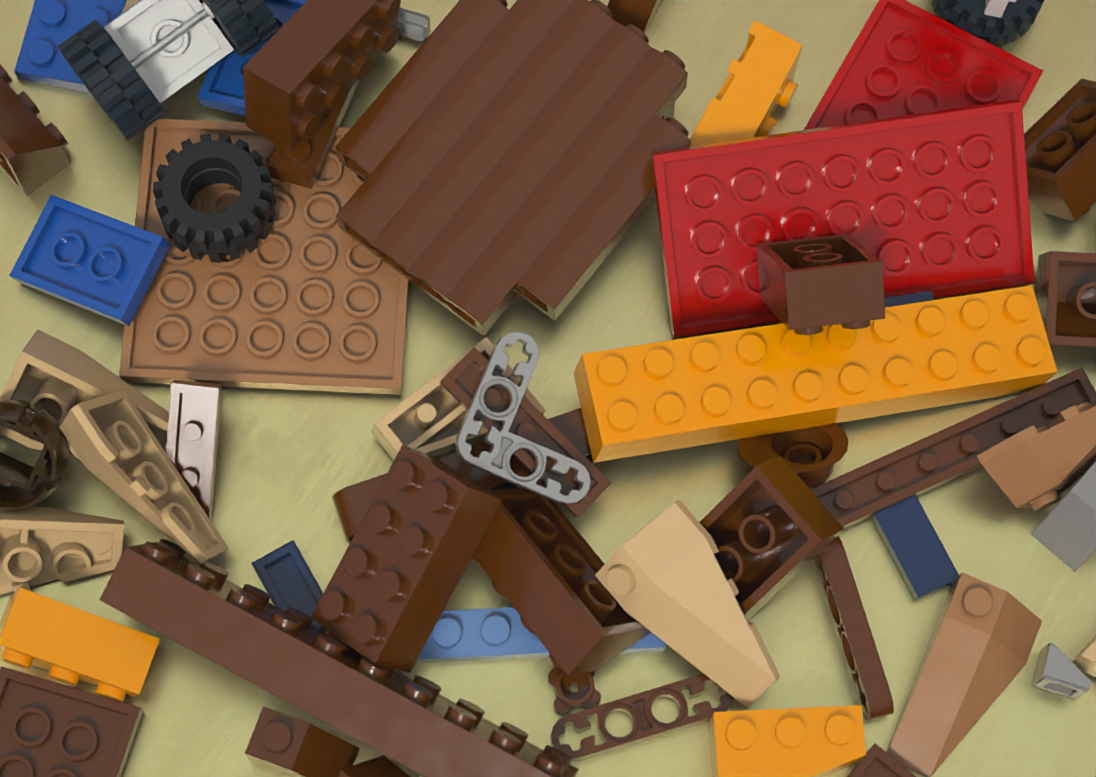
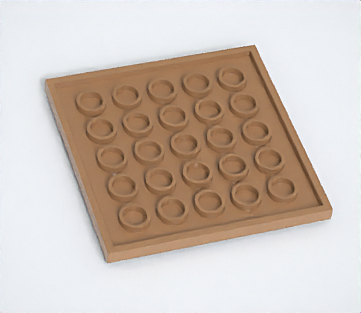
M159 118L145 128L135 226L164 237L170 243V246L130 326L124 325L119 377L122 380L136 383L171 384L176 379L222 384V387L402 395L409 280L342 231L336 219V214L365 181L339 161L335 146L351 127L338 128L312 189L271 178L276 199V205H274L276 216L274 223H268L270 233L265 240L259 237L256 238L258 247L251 253L244 248L239 251L241 258L231 261L229 254L222 255L221 262H211L207 254H204L202 260L192 258L189 248L182 252L175 246L173 238L169 239L154 202L156 198L153 193V183L159 181L156 171L160 164L168 166L166 155L172 149L179 153L183 150L181 142L189 138L192 144L201 142L200 135L210 133L211 140H218L220 134L230 135L232 144H235L238 139L247 142L250 152L256 149L262 156L264 165H268L277 144L246 127V122ZM211 184L201 189L194 196L190 207L201 213H220L235 204L241 191L229 184Z

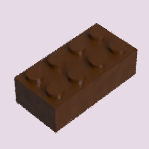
M307 0L243 67L246 127L290 152L303 139H310L318 129L320 120L330 110L339 108L346 97L347 91L357 80L363 81L370 73L375 60L383 52H390L395 46L400 34V30L397 28V20L401 0Z
M402 445L311 618L372 663L410 673L498 510L502 499L438 458Z

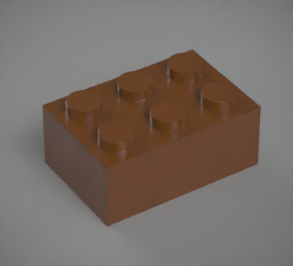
M848 233L756 244L760 299L788 330H794V333L799 335H812L822 332L823 326L841 324L842 328L861 329L869 327L871 320L885 319L882 261Z
M781 456L756 465L699 522L712 536L719 550L714 555L726 580L732 578L739 591L735 598L747 621L844 530L843 526Z

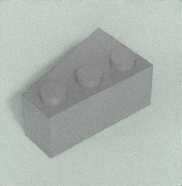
M1096 461L1031 534L1074 572L1096 551Z

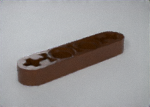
M837 536L814 560L860 705H862L866 718L871 720L893 714V699L840 537Z
M703 673L560 718L553 726L550 737L551 746L569 755L572 758L571 762L581 761L708 722L713 712L728 711L734 697ZM705 684H711L713 690L722 689L724 695L720 697L717 708H712L709 701H703L694 704L692 709L696 715L688 716L687 700L682 694V690L688 689L689 699L703 694ZM660 697L672 698L679 707V715L676 720L670 723L659 722L652 714V703ZM614 711L627 713L633 721L632 731L624 737L612 736L605 727L606 717ZM597 718V731L604 742L603 744L595 745V735L583 738L580 741V749L572 751L569 744H560L559 739L565 736V727L573 726L576 733H581L591 729L592 725L588 719Z

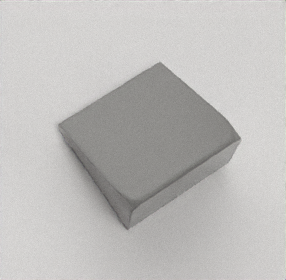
M1048 643L1041 649L1032 682L1034 687L1074 699L1081 697L1091 690L1092 682L1057 646Z

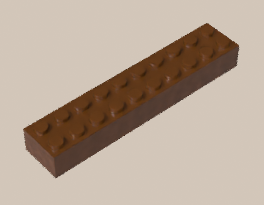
M161 539L159 543L146 541L145 544L125 547L99 599L105 604L424 777H576L579 771L578 768L570 765L572 758L563 751L546 745L544 750L526 741L528 734L520 728L507 722H502L499 727L483 718L485 713L483 709L464 699H458L457 703L445 698L439 694L442 688L424 677L416 675L412 680L397 672L396 669L372 663L330 631L326 634L311 626L313 619L306 613L292 607H287L284 611L269 603L271 596L265 591L249 584H245L243 588L226 580L229 575L228 572L209 562H205L201 566L185 558L187 552L171 541Z

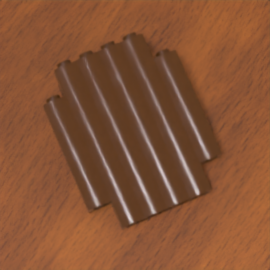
M459 0L335 146L339 161L365 180L336 214L339 228L483 336H485L518 294L556 321L656 197L651 152L691 147V140L687 137L689 135L688 130L679 121L674 119L675 101L687 86L688 73L684 70V62L671 51L664 50L662 53L652 48L648 44V37L636 26L628 24L625 27L614 21L610 9L599 0H517L509 10L506 8L508 6L506 0Z

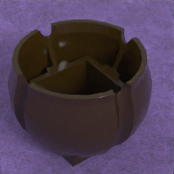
M25 400L0 401V432L3 426L44 444L34 467L0 452V511H18L46 500L56 491L62 481L61 475L68 468L69 448L67 438L59 428L60 423L49 411L44 408L40 411H35L31 408L30 402Z

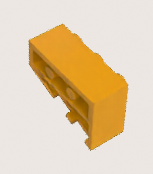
M754 20L748 31L749 37L746 48L738 60L733 58L727 70L730 75L716 98L712 97L690 138L691 146L771 135L778 121L773 118V115L779 105L784 108L788 107L798 88V84L793 82L803 45Z
M20 587L9 598L0 621L1 660L25 669H30V666L48 671L50 678L69 685L77 686L78 681L95 686L97 687L96 694L120 702L124 701L125 696L133 698L140 694L160 638Z
M862 705L713 712L709 720L712 777H824L857 764L866 755Z

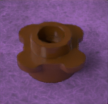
M558 667L550 671L548 682L555 690L554 708L558 713L567 715L575 708L584 706L592 708L599 705L601 694L594 687L593 676L595 671L568 676ZM577 684L579 686V690L577 692H572L570 690V685Z

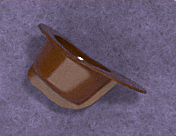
M836 423L741 438L737 451L741 460L751 468L781 456L810 489L825 483L830 477L834 464L840 461L847 452L849 440L845 431Z

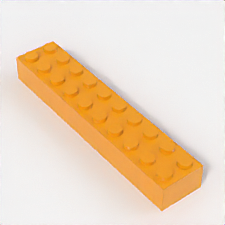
M1029 285L885 307V319L871 320L869 327L861 329L842 328L841 324L823 326V331L817 334L799 335L795 334L794 330H788L783 323L584 353L581 355L573 374L593 463L1025 393L1049 381L1057 373V368L1033 286Z

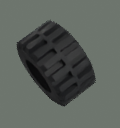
M210 133L200 135L201 142L192 144L189 138L181 142L183 150L179 153L172 149L166 155L168 166L160 164L156 171L159 181L153 183V193L156 198L154 202L165 232L169 239L173 238L175 246L179 250L185 252L189 248L192 258L202 260L204 254H207L211 262H221V256L229 254L231 261L241 258L240 250L246 248L251 253L258 247L257 237L266 239L270 233L268 223H274L276 212L274 205H276V199L267 165L263 164L262 156L256 149L250 152L247 142L238 139L235 144H232L230 135L220 134L218 140H211ZM211 184H229L241 191L235 204L220 213L206 214L190 207L194 196L201 189Z

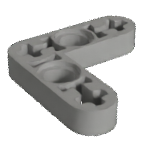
M518 331L508 333L499 339L493 348L458 431L455 442L456 452L461 460L467 464L555 502L563 504L578 502L586 496L591 483L589 472L585 466L576 460L508 432L539 357L538 345L531 336ZM517 342L523 344L522 353L528 356L527 362L520 361L517 363L512 371V377H520V382L517 386L508 378L493 376L492 373L495 367L500 372L505 371L509 356L503 353L504 347H512ZM500 385L509 392L510 405L504 412H492L484 404V393L488 387ZM477 411L485 419L500 421L502 425L499 431L494 426L489 427L485 436V442L491 445L490 451H482L477 457H474L470 454L472 446L465 441L467 435L475 436L481 429L483 422L473 420ZM518 449L529 450L536 459L535 470L527 477L517 476L510 468V457ZM546 458L554 461L548 469L557 474H566L569 468L575 471L573 479L579 483V488L577 490H568L563 495L560 493L561 484L550 478H544V487L537 485V480L545 471Z

